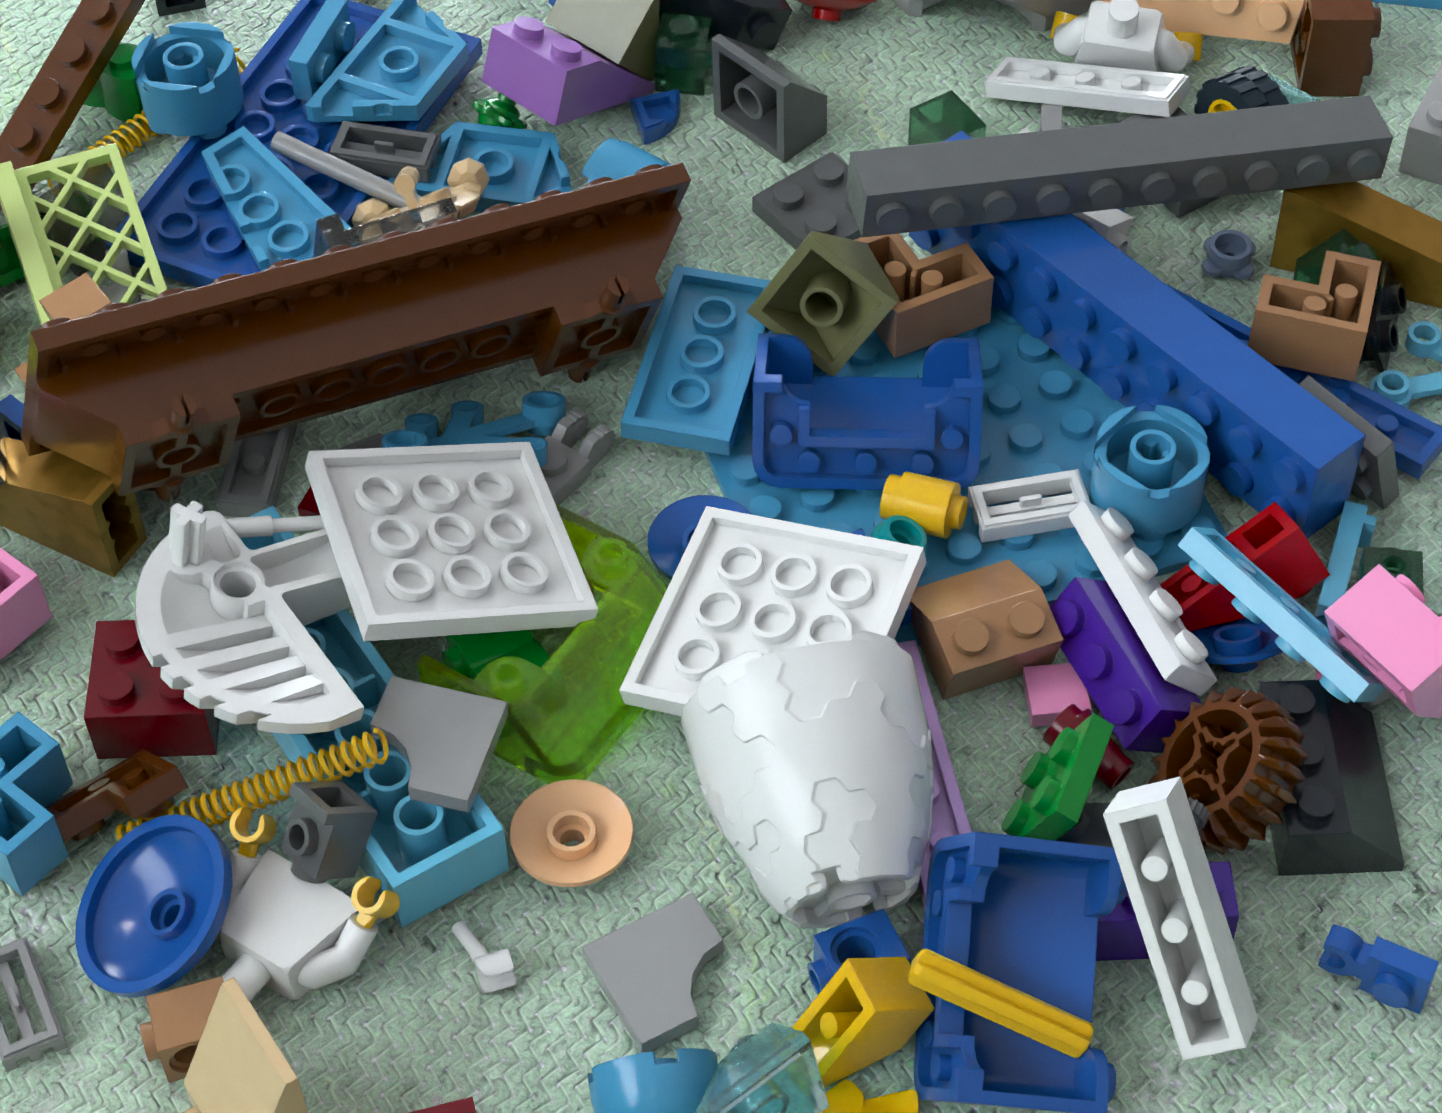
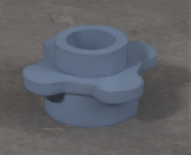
M1222 230L1204 241L1203 248L1207 252V259L1202 261L1201 268L1205 274L1212 277H1236L1241 280L1252 277L1255 267L1250 261L1251 256L1256 252V246L1247 235L1237 230Z

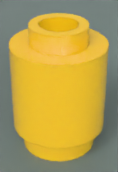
M907 471L902 476L895 474L888 476L880 501L881 518L888 519L895 515L906 516L916 521L927 535L945 539L950 536L952 529L961 530L968 509V497L961 495L959 483Z

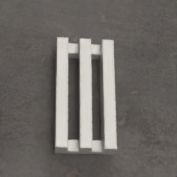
M1078 469L968 487V503L970 508H973L975 525H979L978 534L981 543L1073 528L1074 525L1068 514L1083 500L1090 503ZM1071 491H1072L1071 494H1065V495H1059V496H1052V497L1042 498V496H1047V495H1053V494H1059V493H1065V492H1071ZM1019 500L1016 503L987 507V505Z

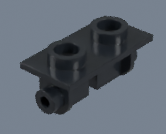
M1389 261L1383 262L1381 275L1378 277L1368 332L1359 362L1361 364L1363 361L1375 360L1380 373L1387 370L1390 353L1396 352L1398 349V316L1405 313L1407 306L1405 286L1401 281L1396 282Z

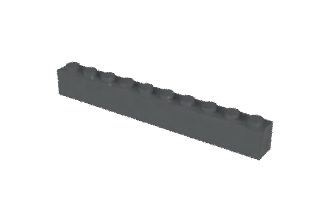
M1368 95L850 152L846 196L861 237L864 238L1380 179L1384 171L1393 136L1371 96Z

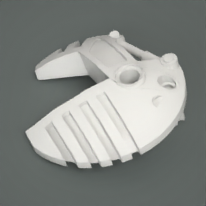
M192 501L187 507L179 503L174 504L170 510L169 534L157 545L145 563L138 581L135 599V623L138 638L152 667H161V679L171 689L184 690V699L199 709H214V717L236 725L257 723V730L284 734L329 732L362 719L363 704L304 627L307 624L351 607L321 515L272 518L271 515L224 518L221 513L216 511L203 512V505L196 501ZM317 530L255 550L248 549L240 539L273 536V533Z

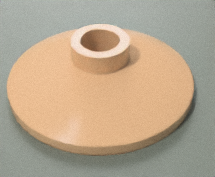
M561 780L535 790L519 805L510 825L511 848L519 865L535 879L558 887L585 886L609 876L623 863L633 841L632 818L623 800L607 787L587 780ZM572 840L581 842V844L576 846L564 845Z

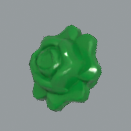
M500 92L497 97H490L486 100L476 99L472 104V107L479 113L477 124L526 129L528 126L525 121L519 119L521 115L515 106L516 102Z

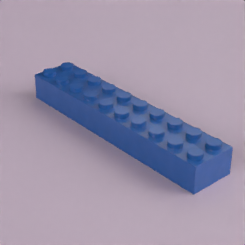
M961 130L943 142L972 138ZM1065 214L909 232V237L914 240L916 245L923 250H927L932 255L968 243L994 277L992 305L1002 309L1020 323L1032 337L1040 339L1058 353L1070 367L1078 369L1091 379L1111 399L1117 400L1125 407L1137 405L1136 412L1155 411L1156 405H1164L1181 410L1194 418L1204 428L1208 437L1207 446L1210 452L1208 473L1219 480L1231 494L1243 499L1259 513L1276 502L1300 527L1307 539L1342 513L1345 501L1349 500L1366 435L1075 215Z

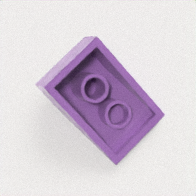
M522 16L517 17L514 21L492 27L482 82L554 126L628 102L630 99L653 93L654 83L613 62L574 38L544 25L538 19Z

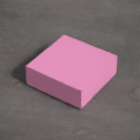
M1070 663L1023 667L1022 683L1031 727L1051 725L1058 715L1071 704H1075L1082 711L1086 709L1092 711L1088 691Z

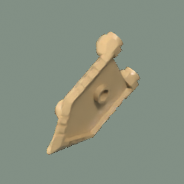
M469 157L454 163L447 179L449 186L429 193L420 199L415 189L420 180V174L414 167H404L395 178L394 189L403 196L407 204L406 207L401 209L398 207L391 210L388 203L375 198L357 205L351 221L357 234L362 237L359 246L375 242L379 237L392 231L410 233L429 228L430 225L440 219L447 217L460 219L475 211L478 200L484 195L490 180L484 164Z

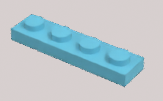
M1191 527L1180 541L1178 546L1192 558L1189 562L1190 568L1212 585L1221 583L1235 596L1231 601L1232 605L1247 619L1257 624L1263 621L1279 636L1276 638L1275 643L1289 657L1300 663H1304L1307 660L1323 674L1319 681L1334 697L1345 703H1349L1350 700L1354 703L1373 702L1385 689L1374 676L1330 637L1328 628L1213 528Z

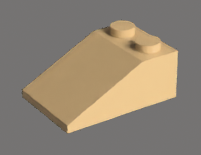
M232 977L223 982L183 1082L192 1107L182 1113H308L298 1077L236 979Z

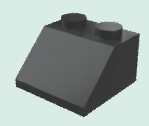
M721 34L712 38L715 116L783 163L827 133V95L822 93L818 87L807 83L789 71L781 62L774 61L755 47Z

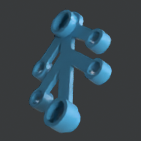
M553 391L530 392L522 397V413L484 423V406L482 403L471 400L458 401L451 405V419L442 436L438 437V418L435 415L416 413L405 418L404 430L386 433L382 437V446L379 448L530 442L538 463L542 467L548 462V443L545 439L539 437L511 438L504 436L525 430L536 436H551L557 423L563 417H566V398L562 394Z

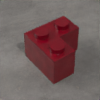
M135 620L96 622L84 720L97 759L128 758L142 749L158 757L216 755L220 719L214 717V709H199L184 699V690L171 689L161 679V667H152L142 649Z

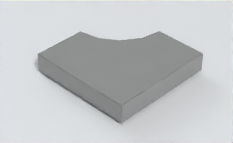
M391 676L370 726L373 737L380 739L379 735L373 732L374 728H379L385 734L387 743L393 745L408 760L411 770L408 784L411 800L470 813L509 715L508 704L502 700Z
M693 893L582 946L585 962L641 1053L650 1052L699 1027L698 1014L692 1000L693 984L705 964L722 953L724 948L721 935Z

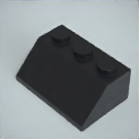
M1319 680L1260 682L1258 692L1263 693L1289 711V715L1295 719L1294 723L1305 735L1301 746L1309 756L1298 767L1306 781L1294 786L1292 795L1298 804H1286L1280 812L1283 825L1270 823L1279 876L1403 871L1404 860L1372 712L1357 702L1354 703L1352 700L1349 703L1340 701L1330 694L1321 685Z

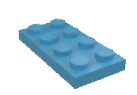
M675 265L621 420V437L730 456L753 383L758 333H769V329L747 313V310L769 284L770 280Z

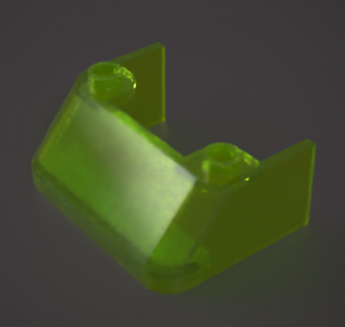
M557 504L556 507L586 579L594 586V589L604 593L596 602L598 607L596 618L578 623L541 668L520 657H501L488 663L476 678L472 680L425 654L417 662L421 683L506 701L509 715L493 755L547 784L570 779L586 780L644 709L624 704L619 689L668 588L634 543Z

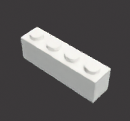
M1181 777L1119 791L1103 813L1182 1060L1246 1048L1257 1024L1258 1016Z

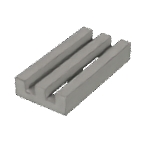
M27 937L1 946L0 979L22 1036V1040L10 1044L0 1016V1058L6 1072L19 1068L17 1061L29 1056L31 1062L43 1058L42 1051L54 1046L55 1051L58 1052L68 1048ZM18 956L21 958L47 1030L37 1034L33 1030L8 960Z

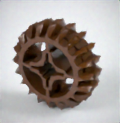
M1231 686L1225 694L1211 690L1205 704L1191 701L1189 715L1185 719L1174 718L1176 729L1172 735L1160 738L1165 746L1162 755L1150 760L1159 772L1149 780L1148 784L1181 777L1187 798L1191 797L1193 800H1198V802L1204 804V807L1208 808L1209 816L1204 828H1201V831L1198 830L1204 850L1207 849L1210 852L1224 854L1229 848L1244 851L1250 838L1265 841L1266 826L1270 823L1283 825L1280 812L1286 804H1298L1292 795L1294 786L1306 781V778L1298 768L1309 758L1301 746L1305 735L1294 723L1295 719L1289 715V711L1263 693H1256L1251 689L1249 691L1239 690Z

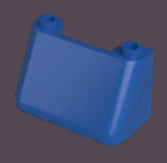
M758 333L753 378L752 462L755 473L760 480L769 486L779 488L883 490L890 474L902 476L905 471L957 482L960 484L961 490L971 485L977 477L980 466L983 380L979 338L940 339L932 344L925 353L922 378L813 376L812 352L805 341L789 334Z
M977 831L941 838L936 842L929 861L922 949L936 952L1092 1024L1098 917L1111 914L1116 904H1121L1127 894V887L1114 848ZM926 992L935 1009L916 1030L914 1085L918 1098L921 1100L1064 1113L1108 1112V1103L1112 1100L1116 1089V1071L1113 1064L1108 1063L1103 1050L1092 1048L1090 1043L1086 1052L1079 1058H1073Z

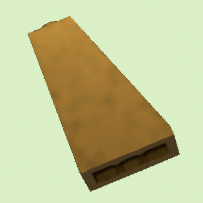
M1357 181L1284 189L1270 267L1320 279L1326 250L1381 261L1378 275L1380 277L1383 262L1389 261L1396 282L1401 281L1405 286L1408 301L1442 309L1441 221Z
M3 437L8 461L4 463L7 483L0 485V526L109 576L115 577L147 539L134 492L118 497L111 476L54 450L29 457L23 441Z

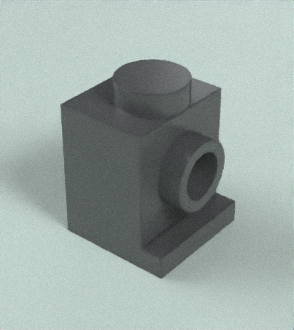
M342 780L292 782L289 794L296 800L280 847L293 859L291 866L292 874L305 882L314 884L324 883L327 879L355 878L377 811Z

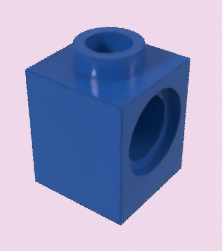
M884 908L814 935V960L807 964L810 981L817 995L847 958L906 957L911 965V957Z

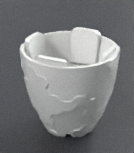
M858 631L844 641L815 643L771 652L763 655L761 652H745L705 674L699 683L697 692L688 700L682 710L681 724L701 783V792L720 833L729 840L757 883L761 895L778 914H782L799 928H828L862 917V907L872 902L876 911L882 908L885 911H889L908 902V899L917 890L926 844L930 839L934 794L931 730H928L924 704L911 655L900 648L896 640L891 637L869 631Z

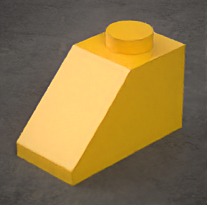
M906 957L847 958L785 1035L783 1041L810 1092L821 1091L901 1049L935 1009L926 992L909 983L908 973L911 965Z

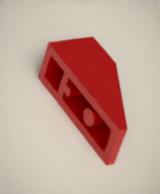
M1276 502L1225 537L1294 599L1306 595L1316 584L1330 575L1300 527ZM1189 564L1160 584L1161 588L1171 594L1180 604L1183 614L1179 618L1188 631L1246 618L1232 605L1231 601L1235 596L1221 583L1217 585L1208 583L1190 568Z

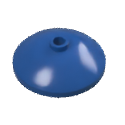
M176 814L157 817L128 832L101 860L82 896L75 930L76 949L80 964L87 976L96 985L122 997L138 998L148 996L176 983L189 973L207 954L224 924L232 890L230 856L223 840L212 828L186 815Z

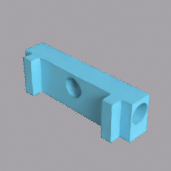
M1345 501L1327 568L1330 575L1324 579L1315 618L1326 628H1328L1324 611L1346 593L1357 547L1369 550L1377 517L1366 514L1367 505Z

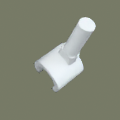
M459 921L453 925L451 931L469 953L475 965L481 989L485 993H492L517 985L513 973V962L507 948L487 954L485 947L482 946L465 922Z

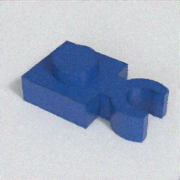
M1332 925L1323 945L1324 952L1318 966L1336 975H1352L1361 979L1359 989L1372 994L1378 1001L1387 1006L1405 1008L1420 1014L1429 994L1439 961L1378 936L1374 945L1364 942L1352 930L1339 925Z

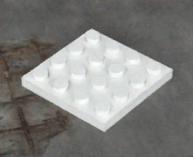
M530 442L308 451L305 470L363 642L593 625L598 612L597 604Z
M706 506L619 689L624 704L682 716L684 706L697 692L702 677L714 668L745 652H761L763 655L771 652L815 643L844 641L858 631L874 632L895 639L927 562L924 547Z

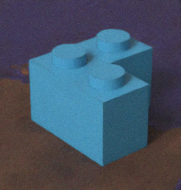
M18 711L0 726V879L23 896L69 856L54 815L44 807L51 804L73 785V781L60 744Z

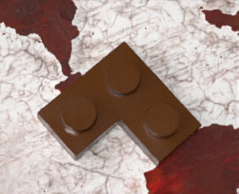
M142 749L44 808L54 815L64 842L70 838L73 841H79L90 837L102 829L106 824L104 818L117 810L133 819L140 816L143 819H148L163 813L175 803L173 796L188 788V785L176 765Z

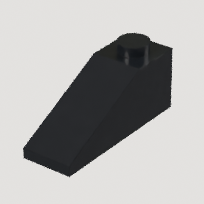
M659 0V20L711 39L721 34L757 49L774 50L793 11L786 0Z

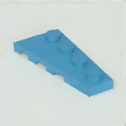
M244 126L201 152L206 168L260 271L266 270L272 264L284 259L302 261L321 256L328 249L338 245L359 246L361 237Z

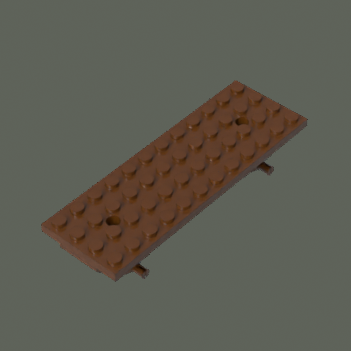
M683 162L662 167L660 164H652L641 168L634 175L612 180L610 177H601L591 181L584 188L564 193L559 190H551L537 196L530 202L514 206L506 203L494 205L483 211L480 215L460 220L456 217H447L436 221L429 228L410 233L392 231L379 237L375 242L356 247L338 245L328 249L321 256L302 261L284 259L260 272L244 276L239 273H230L215 279L206 286L190 290L172 288L161 292L154 299L132 305L119 302L102 308L94 315L74 320L62 317L47 321L38 329L30 331L21 434L28 456L54 450L111 476L118 497L144 489L155 488L156 494L161 500L170 501L171 495L173 500L179 496L180 486L184 480L207 471L228 466L235 441L530 358L533 359L540 377L568 369L567 373L572 381L582 383L583 379L586 382L590 377L592 369L596 367L598 362L639 348L663 299L655 277L682 220L678 208L691 179Z

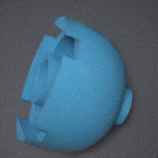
M697 1048L676 1049V1059L656 1058L655 1051L616 1058L598 1064L592 1068V1073H587L594 1113H716L720 1102V1074L716 1052Z

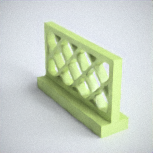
M116 143L14 170L11 161L0 163V204L40 325L50 320L39 300L65 285L62 283L61 278L71 263L94 272L95 274L91 279L98 287L105 277L128 287L120 302L129 305L132 304L138 293L156 297L161 292L167 290ZM111 162L114 175L105 190L82 180L88 168ZM51 178L64 184V187L54 203H50L33 195L29 184ZM118 188H120L122 197L115 194ZM74 190L98 199L87 218L64 209ZM108 204L129 214L130 218L120 233L97 224ZM38 210L46 213L42 221ZM57 218L80 228L68 248L47 239L46 234ZM134 231L138 241L130 238ZM90 233L113 243L102 262L78 253ZM123 248L144 257L145 262L135 278L112 268ZM53 254L61 257L57 265ZM149 275L151 277L153 286L145 283Z

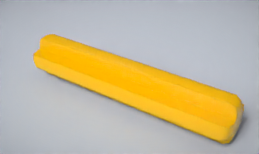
M922 949L911 963L908 973V981L911 985L1066 1055L1079 1058L1087 1051L1091 1043L1094 1028L1089 1021L936 952Z

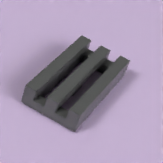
M343 121L328 154L378 176L396 178L404 167L411 166L418 170L420 174L419 182L428 183L431 177L430 168L434 169L437 162L436 154L440 155L442 142L440 134Z

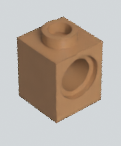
M223 976L146 996L151 1021L140 1024L145 1053L148 1062L160 1059L168 1083L186 1077L220 986L224 982Z

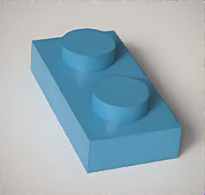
M326 0L290 56L288 62L295 98L309 101L333 73L345 51L348 52L352 48L355 39V25L353 22H350L347 0Z

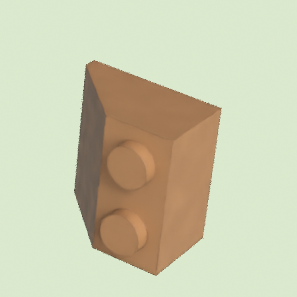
M1010 559L917 587L909 603L912 608L913 622L911 624L943 700L1021 676L1023 667L1051 665L1064 640L1042 588Z

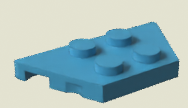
M394 0L305 104L307 119L312 122L419 121L469 59L467 43L455 31L447 29L444 26L443 20L433 10L426 13L417 5V0Z
M458 121L441 134L442 150L440 155L436 154L437 162L434 169L430 168L431 177L429 182H418L415 187L417 195L422 197L441 188L448 187L447 179L453 164L469 157L483 163L490 177L484 195L478 200L475 212H483L494 205L502 203L514 206L530 202L537 196L551 190H559L562 193L572 191L570 176L565 162L561 160L560 147L555 133ZM390 177L387 181L394 183L395 178Z

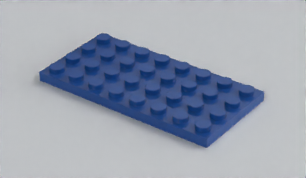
M300 0L240 74L244 102L237 116L226 124V132L215 139H203L199 135L191 136L137 203L163 276L196 287H202L211 284L215 279L226 274L239 273L244 276L260 272L206 168L201 153L243 126L353 230L355 228L351 220L357 205L374 198L270 149L272 138L278 131H281L329 153L342 122H312L307 119L305 104L308 101L295 98L288 62L326 0ZM347 0L350 22H353L355 25V39L352 48L348 52L345 51L335 69L382 15L384 10ZM456 32L467 43L469 59L419 121H364L356 123L426 132L483 54L481 39ZM378 176L385 180H388L390 178L385 176ZM129 214L120 224V226L116 229L115 232H121L126 222L130 218ZM134 231L130 238L138 241ZM109 241L105 243L107 250H110L113 243ZM127 250L130 265L141 268L145 262L144 257Z

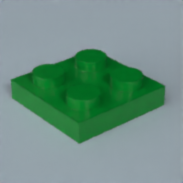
M1093 713L1074 730L1066 727L1059 734L1048 752L1045 754L1040 751L1036 752L1027 763L1021 775L1020 782L1026 785L1022 798L1018 799L1008 811L1001 830L1011 836L1056 841L1074 827L1079 821L1114 725Z

